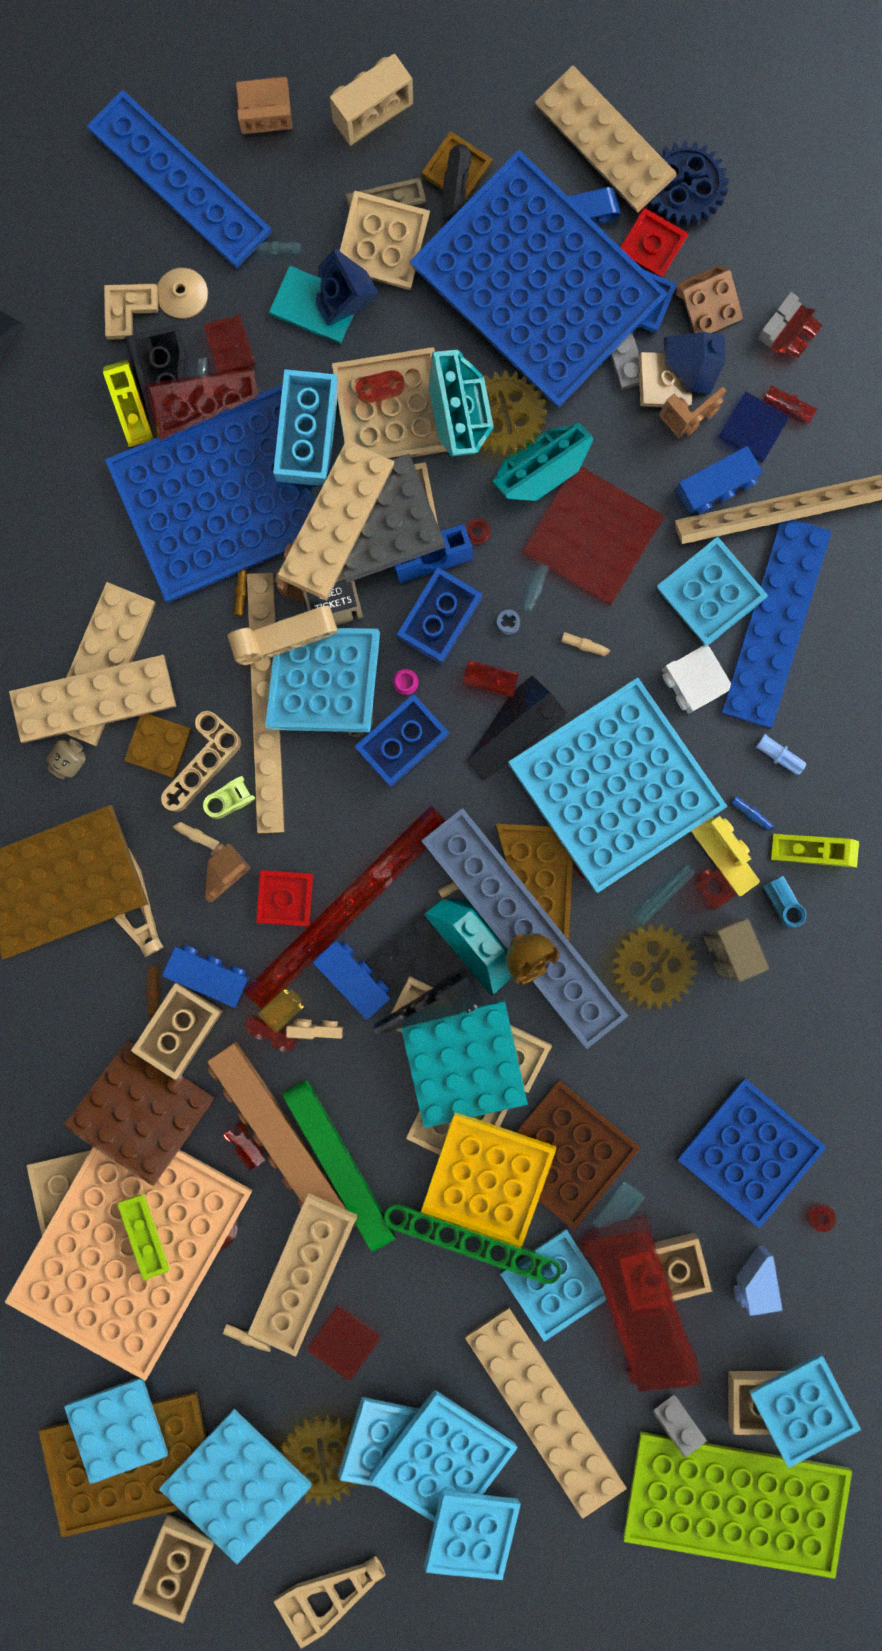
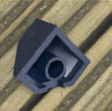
M333 250L318 267L321 287L320 293L316 294V305L328 326L364 309L379 294L368 272L339 250Z
M698 332L664 338L665 365L671 372L675 371L683 381L681 386L687 393L711 394L726 361L724 335Z

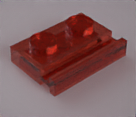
M240 314L204 324L220 376L242 370L244 367L255 366Z
M255 1015L249 1016L244 1027L249 1029L247 1032L249 1035L259 1040H262L263 1037L271 1040V1046L284 1053L287 1049L292 1051L299 1038L286 1037L285 1031Z

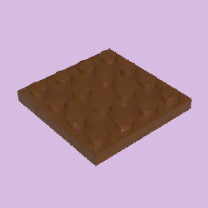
M127 1040L66 1121L64 1128L154 1187L215 1098L183 1076L175 1080L131 1051L135 1044Z
M559 1079L516 1130V1133L556 1146V1152L538 1201L573 1230L577 1228L641 1149L637 1143Z

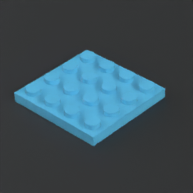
M337 628L338 632L330 637L273 656L265 727L268 730L370 732L380 631L378 629Z
M433 1390L369 1476V1479L375 1486L434 1522L442 1490L483 1495L518 1447L515 1442L436 1390Z
M233 1409L167 1478L159 1490L238 1564L311 1488L312 1483Z

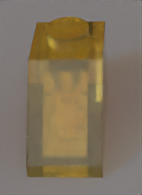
M284 989L258 1015L277 1033L303 1008L300 1004L303 1000L294 990L291 989L288 992Z

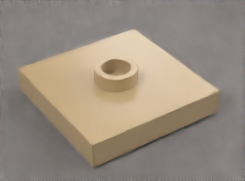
M641 352L638 355L640 406L663 407L666 400L674 393L678 398L682 397L689 406H692V393L685 391L681 386L683 381L675 371L671 372L665 365L664 353Z

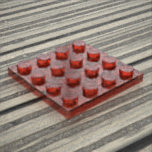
M581 466L579 472L564 482L522 553L611 606L665 516Z

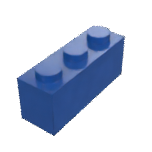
M746 446L680 481L676 490L689 514L692 515L698 512L701 515L712 509L713 503L719 500L724 503L736 495L735 491L741 488L746 491L757 485V480L763 472L750 448Z
M336 940L313 963L359 1013L368 1020L391 998L388 995L391 990L381 979L376 982L370 974L373 971L363 960L359 963L352 956L354 950L345 941L340 944Z
M183 944V947L177 946L174 948L162 975L163 977L229 1006L238 1007L250 980V977L245 975L246 970L232 965L231 968L221 965V959L209 954L206 958L197 954L198 949L187 944Z

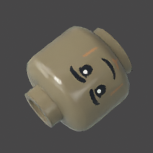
M73 739L69 741L59 740L46 757V762L49 765L47 767L48 770L60 779L74 777L86 760V756L82 751L83 746Z

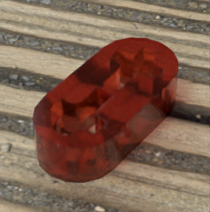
M395 370L360 378L356 384V395L364 403H373L399 396L404 390V378L401 373ZM390 378H394L395 382H400L396 384V389H392L390 385L382 386L389 384ZM369 384L370 388L379 387L372 389L371 395L366 396L365 392H360L364 390V385Z

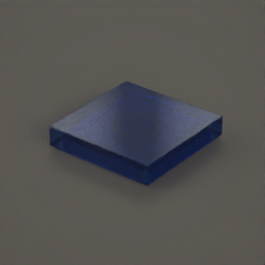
M745 391L718 437L739 450L748 446L755 459L763 463L790 417Z

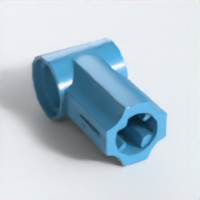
M784 876L763 886L766 895L778 914L779 922L784 927L794 928L801 926L805 922L806 911L798 903ZM789 909H794L797 912V922L791 923L788 921L786 913Z

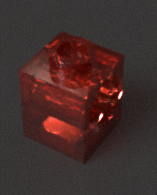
M708 868L696 876L698 881L693 884L711 910H716L737 895L719 869L711 871ZM711 880H715L719 884V891L715 895L710 894L707 889V885Z

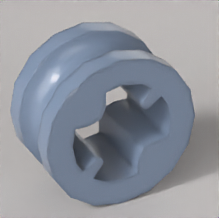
M504 610L497 617V627L503 634H514L520 627V617L513 610ZM505 616L509 619L515 618L516 621H513L514 627L510 628L508 625L503 627L501 624L504 623L503 618Z

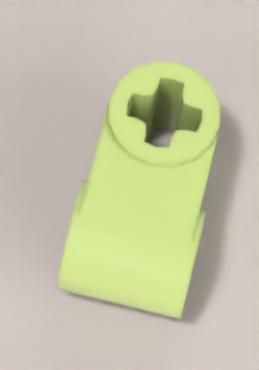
M243 776L230 781L221 789L205 798L203 808L208 816L213 819L223 818L255 800L254 795L251 796L245 787ZM236 789L239 790L242 798L239 797L238 793L236 792ZM213 800H220L223 803V808L218 813H212L209 810V805Z

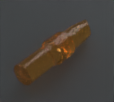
M148 966L146 995L149 1017L155 1015L158 1007V966Z

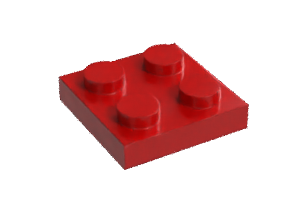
M644 208L620 248L643 270L663 278L687 239L688 233Z
M260 870L256 923L310 926L313 874Z

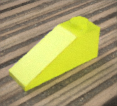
M129 359L104 366L103 374L129 447L154 439Z
M773 834L771 860L857 867L859 841L846 838Z

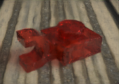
M240 1121L235 1125L239 1130V1136H235L231 1130L223 1135L229 1142L234 1144L236 1153L247 1168L252 1170L264 1162L265 1159L262 1156V1149L258 1144L250 1139H246L247 1127Z

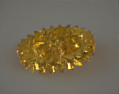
M504 370L503 377H499L498 373L494 371L493 379L491 380L488 376L484 375L488 400H493L496 403L494 407L490 408L493 424L500 425L502 430L498 433L491 432L483 443V450L485 451L491 446L492 454L495 455L498 449H502L503 456L506 455L507 449H511L512 453L516 455L518 446L526 451V442L534 445L535 438L533 435L540 437L542 431L538 427H545L546 421L542 418L547 416V410L541 409L546 406V400H538L542 396V392L540 390L534 392L535 385L533 383L527 385L526 376L519 380L517 371H515L512 377H508L507 370ZM498 392L503 394L505 410L509 413V425L512 434L507 432L505 417L501 413V401L497 394ZM516 393L521 399L517 402H512L508 399V396ZM517 418H524L527 424L519 427L514 421Z
M648 924L647 932H644L641 927H637L638 935L628 932L630 941L621 939L620 942L624 948H615L620 957L612 959V962L618 964V968L612 969V972L619 974L620 977L615 979L614 983H623L619 990L620 993L629 991L628 1001L637 997V1006L646 1001L647 1009H651L652 1004L655 1003L657 1009L661 1010L662 1002H665L668 1007H672L671 999L674 998L681 1002L679 993L689 994V991L685 988L686 984H695L689 979L690 975L698 974V972L691 970V966L698 964V961L690 960V956L695 953V950L687 951L686 947L690 944V941L681 943L680 940L683 934L678 933L672 936V927H669L666 932H663V925L661 924L658 925L656 931H654L652 924ZM650 941L657 942L659 946L657 954L653 956L649 955L646 951V945ZM669 948L670 952L658 963L659 972L652 971L645 983L640 986L639 982L651 970L649 963L651 961L657 962L664 950ZM672 957L677 958L679 961V968L675 972H670L667 969V961ZM635 961L640 962L643 967L641 974L638 976H633L629 970L630 965ZM660 978L663 982V988L655 993L651 990L650 983L653 979Z
M326 1415L324 1422H320L318 1416H315L314 1424H310L305 1419V1428L302 1429L300 1426L295 1425L296 1435L292 1433L287 1434L289 1443H282V1450L284 1452L281 1454L304 1476L310 1472L318 1475L314 1479H308L312 1485L305 1493L307 1504L312 1498H316L317 1506H319L321 1499L324 1498L328 1505L331 1503V1497H335L340 1502V1493L343 1492L350 1496L349 1486L358 1487V1483L342 1481L339 1479L338 1474L331 1472L334 1468L341 1466L351 1433L349 1432V1423L347 1422L341 1427L338 1417L334 1423H330L329 1415ZM318 1438H321L323 1442L328 1482L326 1483L323 1482L317 1443ZM333 1441L340 1443V1446L335 1449L329 1448L327 1445ZM305 1446H310L314 1449L311 1453L301 1451Z

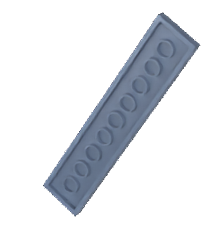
M463 808L421 840L508 950L512 946L511 941L520 934L538 933L549 938L560 951L558 961L554 965L550 961L545 966L548 971L533 980V982L586 1049L628 1017L626 1012Z

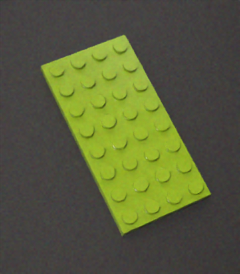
M640 1431L623 1541L835 1579L852 1470L849 1467L803 1460L788 1468L783 1457L780 1455L711 1443H704L684 1458L669 1436Z

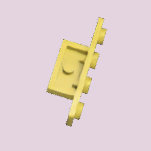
M720 816L716 818L711 817L693 829L691 833L738 896H742L760 882L747 864L751 860L748 855L750 851L742 840L738 841L733 835L734 829L727 819L724 818L722 820Z

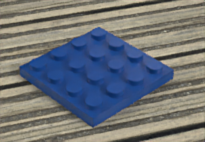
M743 1077L676 1159L760 1229L826 1149V1146Z

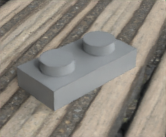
M633 333L610 355L621 390L640 385L639 353Z
M675 1395L652 1411L684 1458L707 1441Z

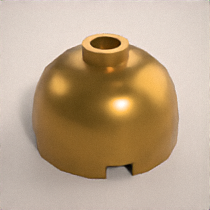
M520 934L511 941L512 946L507 952L506 964L516 984H519L520 981L522 984H527L547 972L548 970L545 966L550 961L554 965L560 957V951L549 938L541 934Z

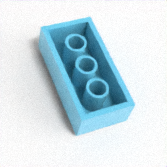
M284 369L273 472L276 482L324 485L330 473L339 388L336 374Z

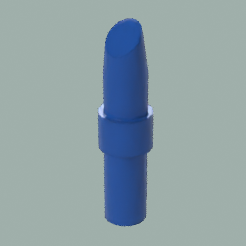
M735 796L730 804L764 830L767 831L775 828L767 818L760 814V811L753 806H749L738 796Z

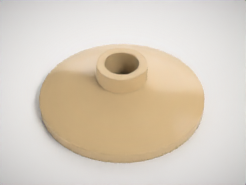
M173 269L167 272L157 285L159 306L167 315L173 318H192L199 314L206 305L208 299L206 283L197 272L191 269ZM184 287L185 291L179 294L176 292L177 288Z

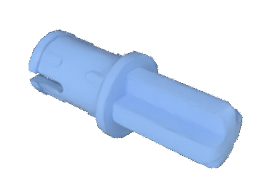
M767 734L763 735L755 747L774 759L775 764L780 763L796 775H799L806 766L803 760L787 750V746H781L768 737Z

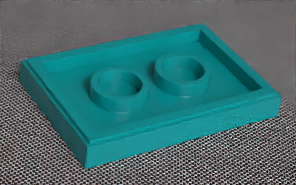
M289 266L269 311L270 315L341 345L354 314L328 326L316 305V294L320 293L321 278Z

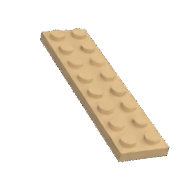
M509 1306L465 1335L468 1344L582 1519L627 1489L625 1483Z

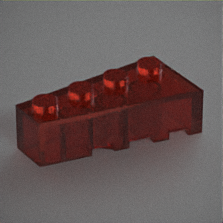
M249 367L146 384L155 435L160 441L176 432L188 429L196 423L215 417L214 415L258 397L255 373Z

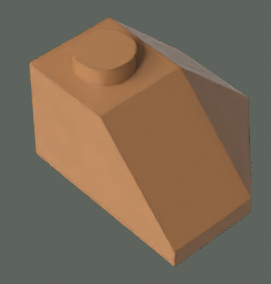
M220 844L210 853L212 858L208 860L205 899L208 902H213L251 869L231 844L226 846Z

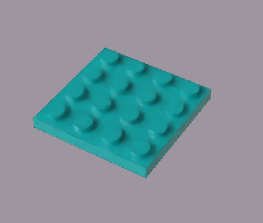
M504 1000L480 1005L470 1013L464 1011L458 1015L401 1028L424 1128L449 1123L452 1121L454 1113L476 1117L528 1105Z

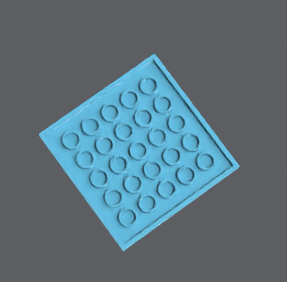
M636 678L508 762L509 767L596 894L727 807L639 678Z

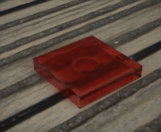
M338 1304L308 1346L307 1351L351 1381L380 1340L381 1335Z

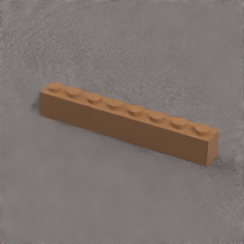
M235 1042L207 1061L210 1065L207 1068L208 1072L215 1081L220 1080L224 1086L222 1092L230 1103L235 1102L239 1108V1111H237L239 1118L245 1125L249 1123L254 1133H252L255 1142L259 1147L264 1145L269 1153L267 1155L268 1161L274 1169L279 1168L284 1175L281 1179L289 1191L294 1190L299 1197L296 1200L299 1207L302 1208L308 1193L347 1210L333 1183L239 1044Z

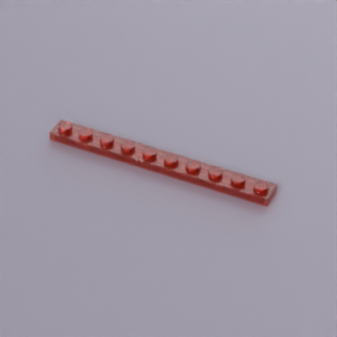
M430 806L244 990L246 996L264 1010L427 848L421 840L446 820Z

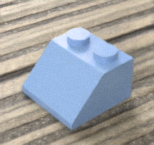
M763 1245L757 1246L736 1276L737 1285L733 1286L736 1302H740L741 1308H745L750 1316L782 1311L773 1256Z

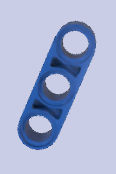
M603 188L568 196L595 224L611 222L621 216L614 188Z

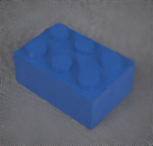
M437 567L398 631L397 639L442 666L480 604L483 594Z
M412 694L355 746V749L391 788L449 736V732L424 704Z

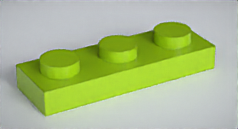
M145 1193L119 1201L117 1204L143 1281L169 1272L170 1266Z

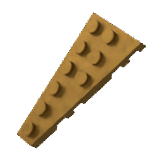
M496 824L506 863L569 941L573 859L550 826Z

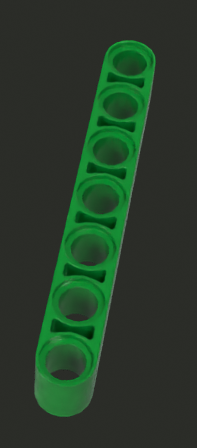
M305 1079L283 1092L287 1105L347 1210L358 1215L355 1224L371 1251L375 1252L395 1240L396 1235L393 1229L385 1223L383 1211L308 1081Z
M395 1204L385 1212V1223L393 1230L545 1284H553L561 1276L560 1263L553 1257L433 1217L403 1204ZM395 1209L401 1210L404 1214V1221L401 1224H396L391 1219V1213ZM424 1218L429 1222L428 1232L422 1233L417 1230V1219ZM445 1227H450L455 1233L454 1240L450 1242L443 1240L441 1230ZM470 1236L477 1237L480 1241V1248L475 1251L468 1249L466 1239ZM500 1245L505 1249L506 1255L503 1259L493 1258L491 1255V1248L493 1246ZM525 1254L530 1257L531 1265L528 1268L523 1269L517 1265L516 1258L519 1255ZM547 1263L553 1264L557 1269L556 1275L551 1278L545 1277L541 1271L543 1265Z

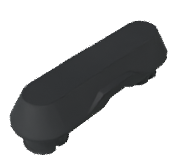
M458 144L450 150L448 166L444 176L442 212L447 222L465 203V186L472 153L463 144Z

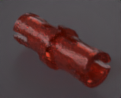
M773 385L770 386L764 398L765 401L767 400L784 409L783 412L787 415L791 413L810 423L818 409L798 399V395L794 393L790 395ZM780 398H782L783 400H785V401H787V402H789V403H791V404H793V405H795V406L801 408V410L798 409V408H796V407H794V406H792V405H790V404H788V403H786V402H784V401H782V400H780Z

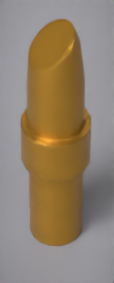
M247 569L241 570L237 574L233 615L243 616L245 597H247L248 589L246 587Z

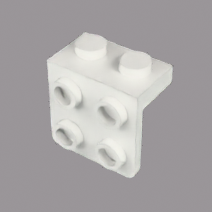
M705 645L677 661L674 660L662 669L665 683L669 688H673L677 695L676 701L683 711L686 710L688 714L728 692L731 686V682L709 646L706 647Z

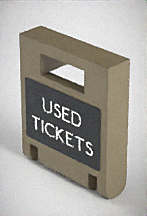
M342 571L327 601L301 589L306 611L322 606H330L336 626L353 621L352 611H355L357 619L363 618L354 581L346 583Z

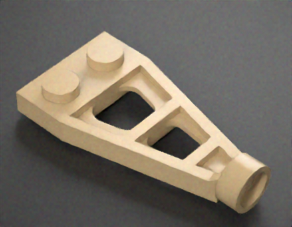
M129 849L148 901V905L140 907L145 918V924L139 928H134L125 917V914L114 917V919L139 945L144 957H148L164 947L158 938L141 869ZM147 938H152V941L145 944Z
M374 1556L363 1564L297 1583L276 1596L274 1604L300 1648H303L323 1636L375 1582L385 1577V1571L379 1559ZM366 1571L368 1572L370 1578H368V1577L366 1576V1574H365ZM345 1579H351L356 1590L342 1600L333 1586ZM318 1592H327L333 1602V1606L324 1616L318 1617L307 1598Z

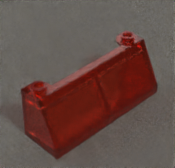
M643 1214L587 1232L585 1242L582 1243L586 1258H591L630 1366L627 1368V1373L631 1384L636 1383L639 1392L690 1387L701 1384L699 1362L691 1343H689L656 1250L654 1238H652L651 1231L648 1229L650 1224L647 1215Z

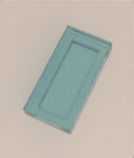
M623 1180L593 1219L592 1223L614 1239L645 1199V1195Z

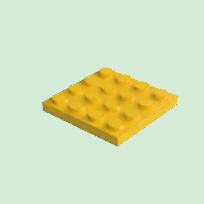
M454 1113L421 1212L522 1247L556 1152V1146L466 1115Z

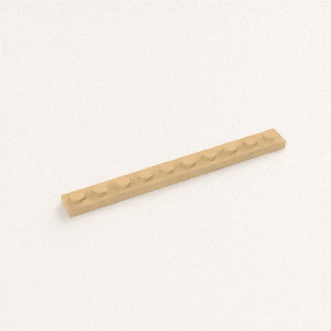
M882 474L675 520V529L681 543L685 544L882 500Z
M247 574L249 628L254 631L276 623L274 574ZM273 657L251 664L258 834L285 833L280 730H268L265 727Z

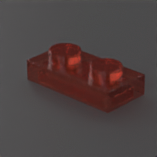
M469 660L462 684L513 697L519 673Z

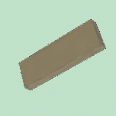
M421 177L358 191L414 207L426 205ZM354 192L346 194L349 211Z

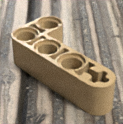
M322 606L254 631L250 628L239 629L229 633L227 637L235 661L241 665H249L336 634L338 630L330 606Z
M211 711L201 712L195 720L197 730L209 742L164 790L161 796L163 806L170 811H183L241 747V739L238 734ZM206 718H214V728L209 731L204 730L202 727L203 721ZM226 735H232L235 740L230 748H223L222 739ZM214 754L217 762L213 767L207 768L204 765V759L207 755ZM193 773L197 774L199 777L198 784L195 787H189L186 782L187 777ZM179 785H181L183 789L189 791L190 793L188 795L183 793V790L178 788ZM172 794L179 795L178 800L180 803L178 805L171 804L172 799L170 796Z

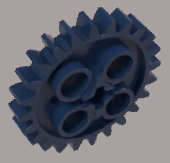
M684 141L682 148H679L677 143L674 142L672 151L665 146L663 148V156L660 155L676 172V177L653 198L650 208L658 207L657 215L661 216L665 213L667 215L666 221L668 222L671 218H674L675 226H678L681 220H684L686 227L689 226L690 220H694L695 224L699 225L701 216L708 221L710 212L715 215L717 214L718 206L723 205V197L726 196L728 191L725 186L728 185L729 178L724 177L727 168H720L723 160H714L716 151L707 154V145L703 146L701 150L697 149L698 144L696 141L692 148L688 147L687 141ZM689 166H698L700 170L693 171L689 168ZM704 189L708 192V194L701 195L697 192V190ZM681 197L683 202L677 203L672 198Z

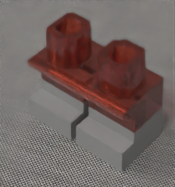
M790 292L777 312L769 320L760 333L758 340L782 356L785 352H788L792 356L799 358L809 345L798 337L800 332L802 331L813 339L823 325L813 317L815 310L806 308L798 301L799 297L793 292Z

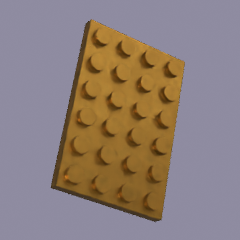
M112 805L0 848V954L2 960L148 905L146 895Z
M197 1391L151 1402L168 1450L167 1457L92 1484L89 1482L70 1422L44 1427L39 1430L61 1537L180 1510L159 1488L207 1437Z

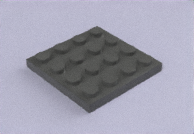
M410 454L392 459L394 467L342 569L346 583L445 548L444 539ZM323 485L311 489L315 501Z

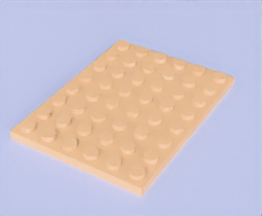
M93 1147L5 1303L146 1381L252 1190L181 1150L178 1151L153 1187ZM142 1193L146 1195L170 1266L169 1272L144 1281L117 1204L119 1201Z

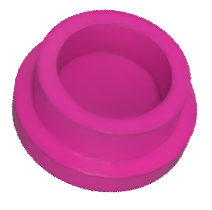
M402 669L394 675L393 687L397 693L410 695L416 691L419 681L417 675L412 670Z

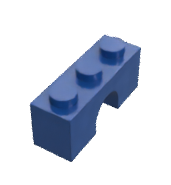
M462 524L440 531L445 542V548L395 565L394 568L399 583L434 573L437 567L443 570L474 560L472 545L465 525Z

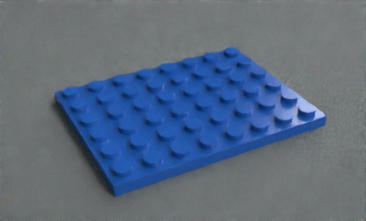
M519 149L410 260V265L557 408L592 375L668 296V293Z
M283 384L105 459L166 603L233 576L241 570L252 568L284 554L287 544H292L294 538H297L315 503L311 489L317 486L276 482L274 477ZM331 460V464H330V471H331V469H332V467H333L332 460Z

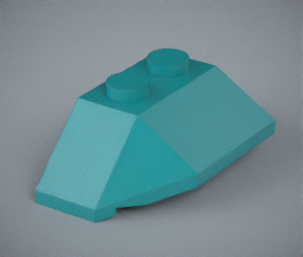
M459 350L432 353L429 392L438 439L451 456L478 453L494 428L484 376L469 361L462 357L463 354Z
M579 422L571 426L547 430L504 459L493 483L507 499L537 501L579 472L592 444L593 437Z
M443 898L424 914L491 996L511 979L506 964L508 949L469 900Z

